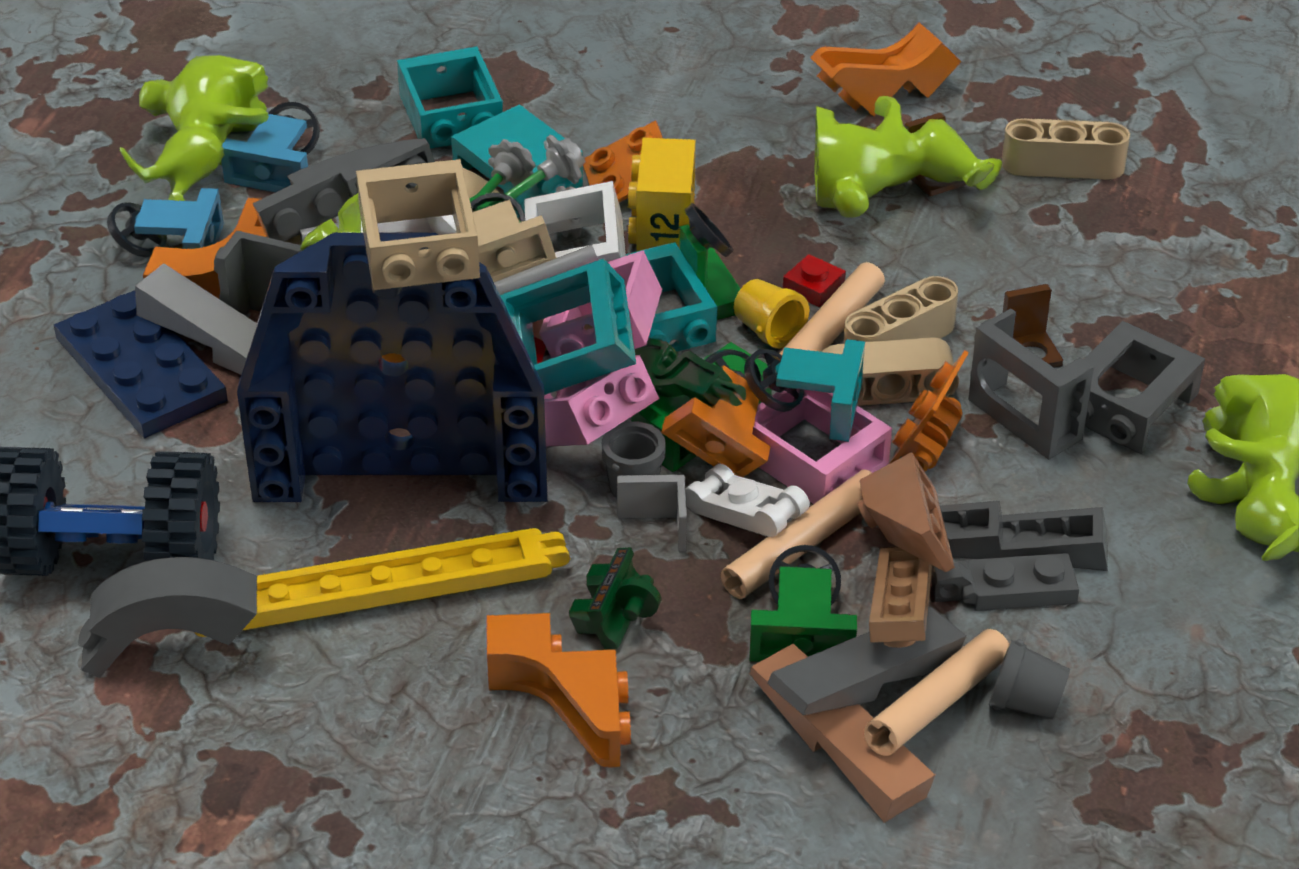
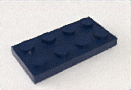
M135 290L119 295L108 302L53 324L56 339L143 438H147L228 401L226 386L174 331L137 316Z

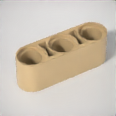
M1015 119L1010 121L1005 128L1002 167L1007 172L1019 176L1115 179L1124 174L1130 132L1124 126L1112 122Z
M927 277L851 313L845 320L843 344H845L846 339L874 342L918 338L941 339L947 336L955 327L958 300L957 285L945 277Z
M940 338L865 342L863 381L857 406L915 402L924 389L933 392L934 388L930 386V383L945 361L951 365L954 364L950 346ZM845 344L831 345L822 352L843 354ZM958 373L945 394L946 397H949L957 390L959 386Z

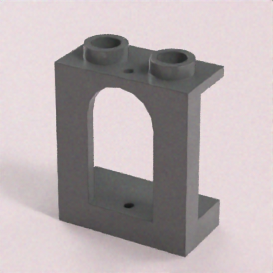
M1009 309L976 327L968 400L1049 460L1083 440L1094 367L1079 357L1059 370L1053 368L1013 339L1016 312ZM1008 371L1042 395L1038 425L993 392L1007 384Z
M1122 321L1083 359L1094 367L1085 427L1142 454L1146 448L1149 427L1177 398L1189 404L1199 394L1205 358ZM1111 367L1149 386L1135 397L1118 398L1104 392L1098 385V380Z

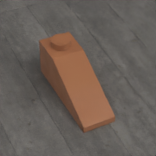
M912 452L859 480L863 500L858 502V507L871 529L878 526L888 542L944 572L955 568L936 489Z

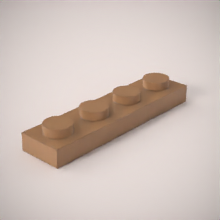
M899 547L880 548L869 618L870 643L883 642L884 645L894 648L913 645L916 641H925L932 572L931 564Z

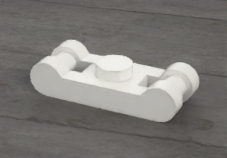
M717 464L707 471L704 481H695L685 488L686 506L692 512L768 537L776 536L786 528L789 518H798L810 507L808 496L801 488L791 485L783 490L752 479L736 476L724 464Z

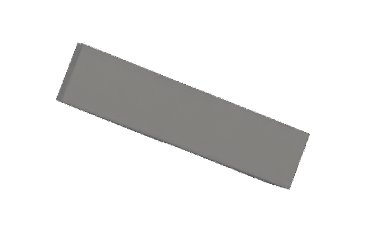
M164 263L135 285L137 316L212 347L213 363L242 375L257 323Z

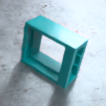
M477 46L397 60L400 97L417 138H425L430 149L452 145V135L503 112V101ZM441 66L445 67V69H444L443 71H441V72H438V71H437V69H438L439 67H441ZM473 91L478 102L425 111L420 100Z
M674 242L645 249L644 252L662 288V292L675 289L686 307L655 314L648 338L666 341L668 344L670 341L676 340L673 344L669 345L677 352L716 342L717 306L677 244ZM637 252L628 253V254H626V256H627V255L634 254V253H637Z
M604 258L500 295L544 385V395L637 364L625 281ZM591 302L596 344L537 364L532 323Z

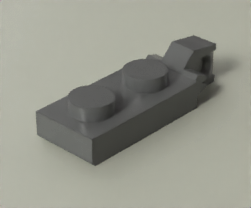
M1068 553L964 560L954 563L955 568L948 572H944L935 566L933 569L932 590L935 602L964 600L965 603L974 604L976 611L1066 605L1075 604L1078 601L1079 587Z

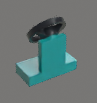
M846 339L843 354L784 347L783 355L770 349H759L745 362V378L752 392L762 403L780 412L790 411L800 404L804 397V390L833 393L830 439L849 442L863 381L865 341ZM757 358H764L768 367L763 371L764 380L759 383L754 371V361ZM769 387L778 393L786 391L794 397V400L789 403L779 401L767 393L765 389Z

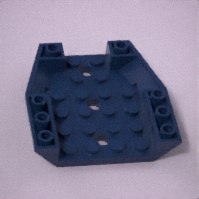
M332 233L274 267L237 388L252 502H302L305 475H497L498 502H548L544 385L485 265L479 262L480 278L373 290L364 234ZM379 233L381 242L439 235L437 233ZM423 247V248H421V249H419V250H424V249H429V248ZM395 353L401 355L405 361L391 363L384 360L382 356ZM401 428L408 430L411 435L398 437L389 431Z

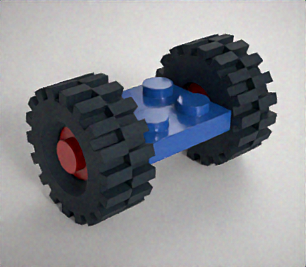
M0 447V574L49 576L54 571V564L58 563V549H62L63 542L87 541V538L99 537V533L106 534L107 543H138V539H142V542H145V549L143 551L145 561L172 557L214 560L213 554H216L218 545L216 535L219 534L218 513L220 512V501H218V493L220 490L219 482L216 481L218 474L217 466H214L215 459L211 456V453L156 452L150 461L151 469H148L146 476L148 485L144 487L143 495L145 506L66 504V497H63V490L66 487L65 477H61L63 466L62 462L58 461L59 454L57 451H54L53 448Z

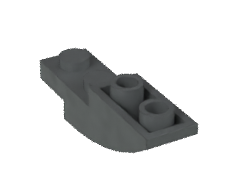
M425 138L366 147L326 159L288 175L291 183L290 186L252 204L266 237L285 242L299 235L300 229L316 227L329 219L337 217L339 210L345 202L358 193L356 171L435 161ZM409 183L405 187L411 189L416 187L417 184Z

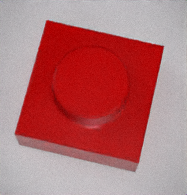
M808 254L783 276V289L788 288L800 293L809 303L820 308L843 284L846 271Z

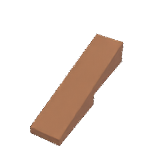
M792 644L751 666L749 674L810 749L815 752L823 748L884 823L927 798L935 774L904 745L893 754L887 756L873 751L867 744L864 736L865 726L873 717L859 704L802 715L767 684L772 672L807 658L798 647Z

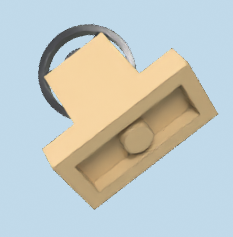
M501 193L484 194L470 203L478 235L479 262L487 267L493 282L556 258L542 215L526 220L520 204L512 197ZM501 201V203L473 212L478 206L486 202ZM514 208L517 210V212H518L519 215H520V223H519V220H518V218H517V216H516V213H515V211H514Z

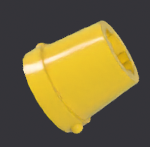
M753 279L744 284L734 301L735 316L753 330L764 343L773 348H784L808 322L810 309L808 301L803 295L794 290L783 289L760 279Z

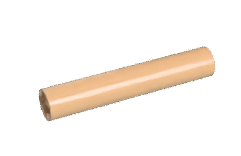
M861 263L785 347L822 352L825 348L829 347L844 330L847 316L865 307L885 283L883 272L872 263Z
M869 470L859 471L810 506L801 516L789 521L786 528L776 536L765 538L723 568L720 576L726 590L735 598H745L769 580L771 567L781 553L799 545L816 546L859 515L861 512L858 502L863 500L859 480L872 472ZM807 552L794 553L785 558L783 562L790 565ZM779 569L776 570L775 575L780 572Z
M993 629L982 631L868 722L864 729V736L870 748L880 755L887 756L893 754L1002 664L1009 646L1005 636Z

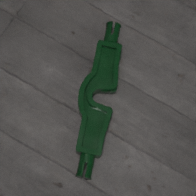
M648 338L646 346L634 349L635 355L641 356L655 390L660 396L677 397L686 395L691 398L696 397L710 406H714L719 399L733 406H739L742 402L738 398L746 399L745 387L732 383L733 380L723 368L703 360L691 351H685L678 357L677 351L668 342Z

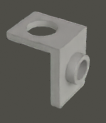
M617 476V517H677L678 552L686 551L685 476Z

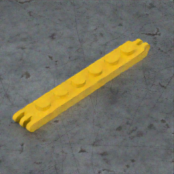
M530 528L258 575L257 614L243 630L543 578L550 575L553 568L567 565L570 561V555L565 547L566 543L562 533L549 532L542 534L539 529ZM195 632V634L199 637H207Z

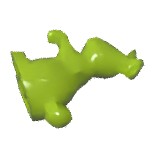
M221 55L196 56L188 62L173 81L159 79L145 82L139 93V106L153 116L168 114L178 132L167 140L163 152L155 164L148 168L138 164L124 148L120 147V153L130 169L145 184L157 179H166L170 182L171 187L168 200L185 201L183 196L192 185L208 177L218 165H222L221 160L224 156L222 144L226 140L227 135L231 132L254 131L259 124L267 122L269 117L267 107L257 97L268 88V77L265 74L264 67L257 62Z
M879 96L876 100L875 114L883 116L884 121L875 130L851 123H838L835 120L833 111L816 106L814 154L816 204L825 208H837L843 217L855 218L862 215L868 209V198L885 187L902 184L919 174L939 182L964 181L967 186H974L978 190H983L996 179L1001 170V160L995 158L978 159L957 132L943 120L929 119L921 129L914 133H909L903 126L901 106L895 98Z
M1286 374L1226 376L1221 379L1220 384L1214 387L1216 390L1214 396L1220 406L1207 411L1202 420L1204 430L1206 431L1205 438L1213 450L1226 457L1243 461V464L1238 472L1222 479L1209 478L1199 469L1194 470L1188 476L1187 484L1190 491L1200 500L1216 504L1240 502L1235 514L1236 529L1244 537L1256 543L1269 546L1261 556L1263 561L1281 559L1291 551L1299 552V497L1295 493V482L1299 476V379Z

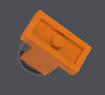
M724 349L711 354L705 361L711 364L715 362L716 366L723 368L733 380L732 383L745 387L746 399L738 398L742 402L739 406H733L721 399L714 406H710L694 397L665 417L661 433L710 465L724 464L732 470L734 475L745 477L768 462L771 446L752 435L759 399L750 389L745 375L740 371L730 369L722 358L727 355H736L746 362L750 356L741 351ZM754 361V371L760 383L761 374L757 364Z

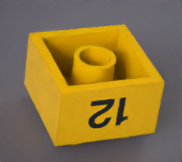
M643 137L641 155L632 156L631 180L633 182H629L628 208L631 209L632 217L629 218L628 243L636 244L637 251L674 242L679 247L680 226L689 225V217L684 209L691 203L695 204L696 140Z

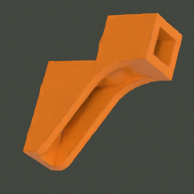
M920 22L900 41L883 49L824 46L817 49L810 57L822 69L817 74L818 78L834 92L842 87L843 89L839 92L838 96L855 111L860 106H863L872 116L876 115L875 102L879 96L892 97L901 87L905 88L909 93L916 87L925 97L929 98L961 63Z
M550 613L487 615L489 690L521 691L545 700L554 708L597 764L603 767H621L620 745L631 744L630 712H619V704L628 703L627 671L617 672L616 650L562 652L561 634L551 635Z

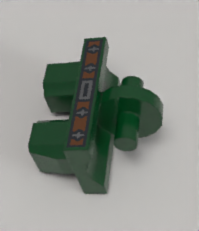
M631 547L617 548L610 564L591 565L586 575V586L593 599H575L569 610V617L578 634H597L604 649H618L630 622L637 620L638 617L646 618L653 616L662 601L660 592L653 585V578L649 575L638 574L633 567L632 559L634 553Z

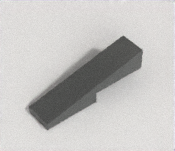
M1000 501L940 505L952 557L989 559L1068 553L1073 568L1108 571V535L1103 507L1002 515Z
M929 606L925 641H916L913 645L901 648L888 647L883 642L870 643L869 631L772 672L767 684L802 715L872 702L876 700L883 683L930 674L961 649L967 635Z

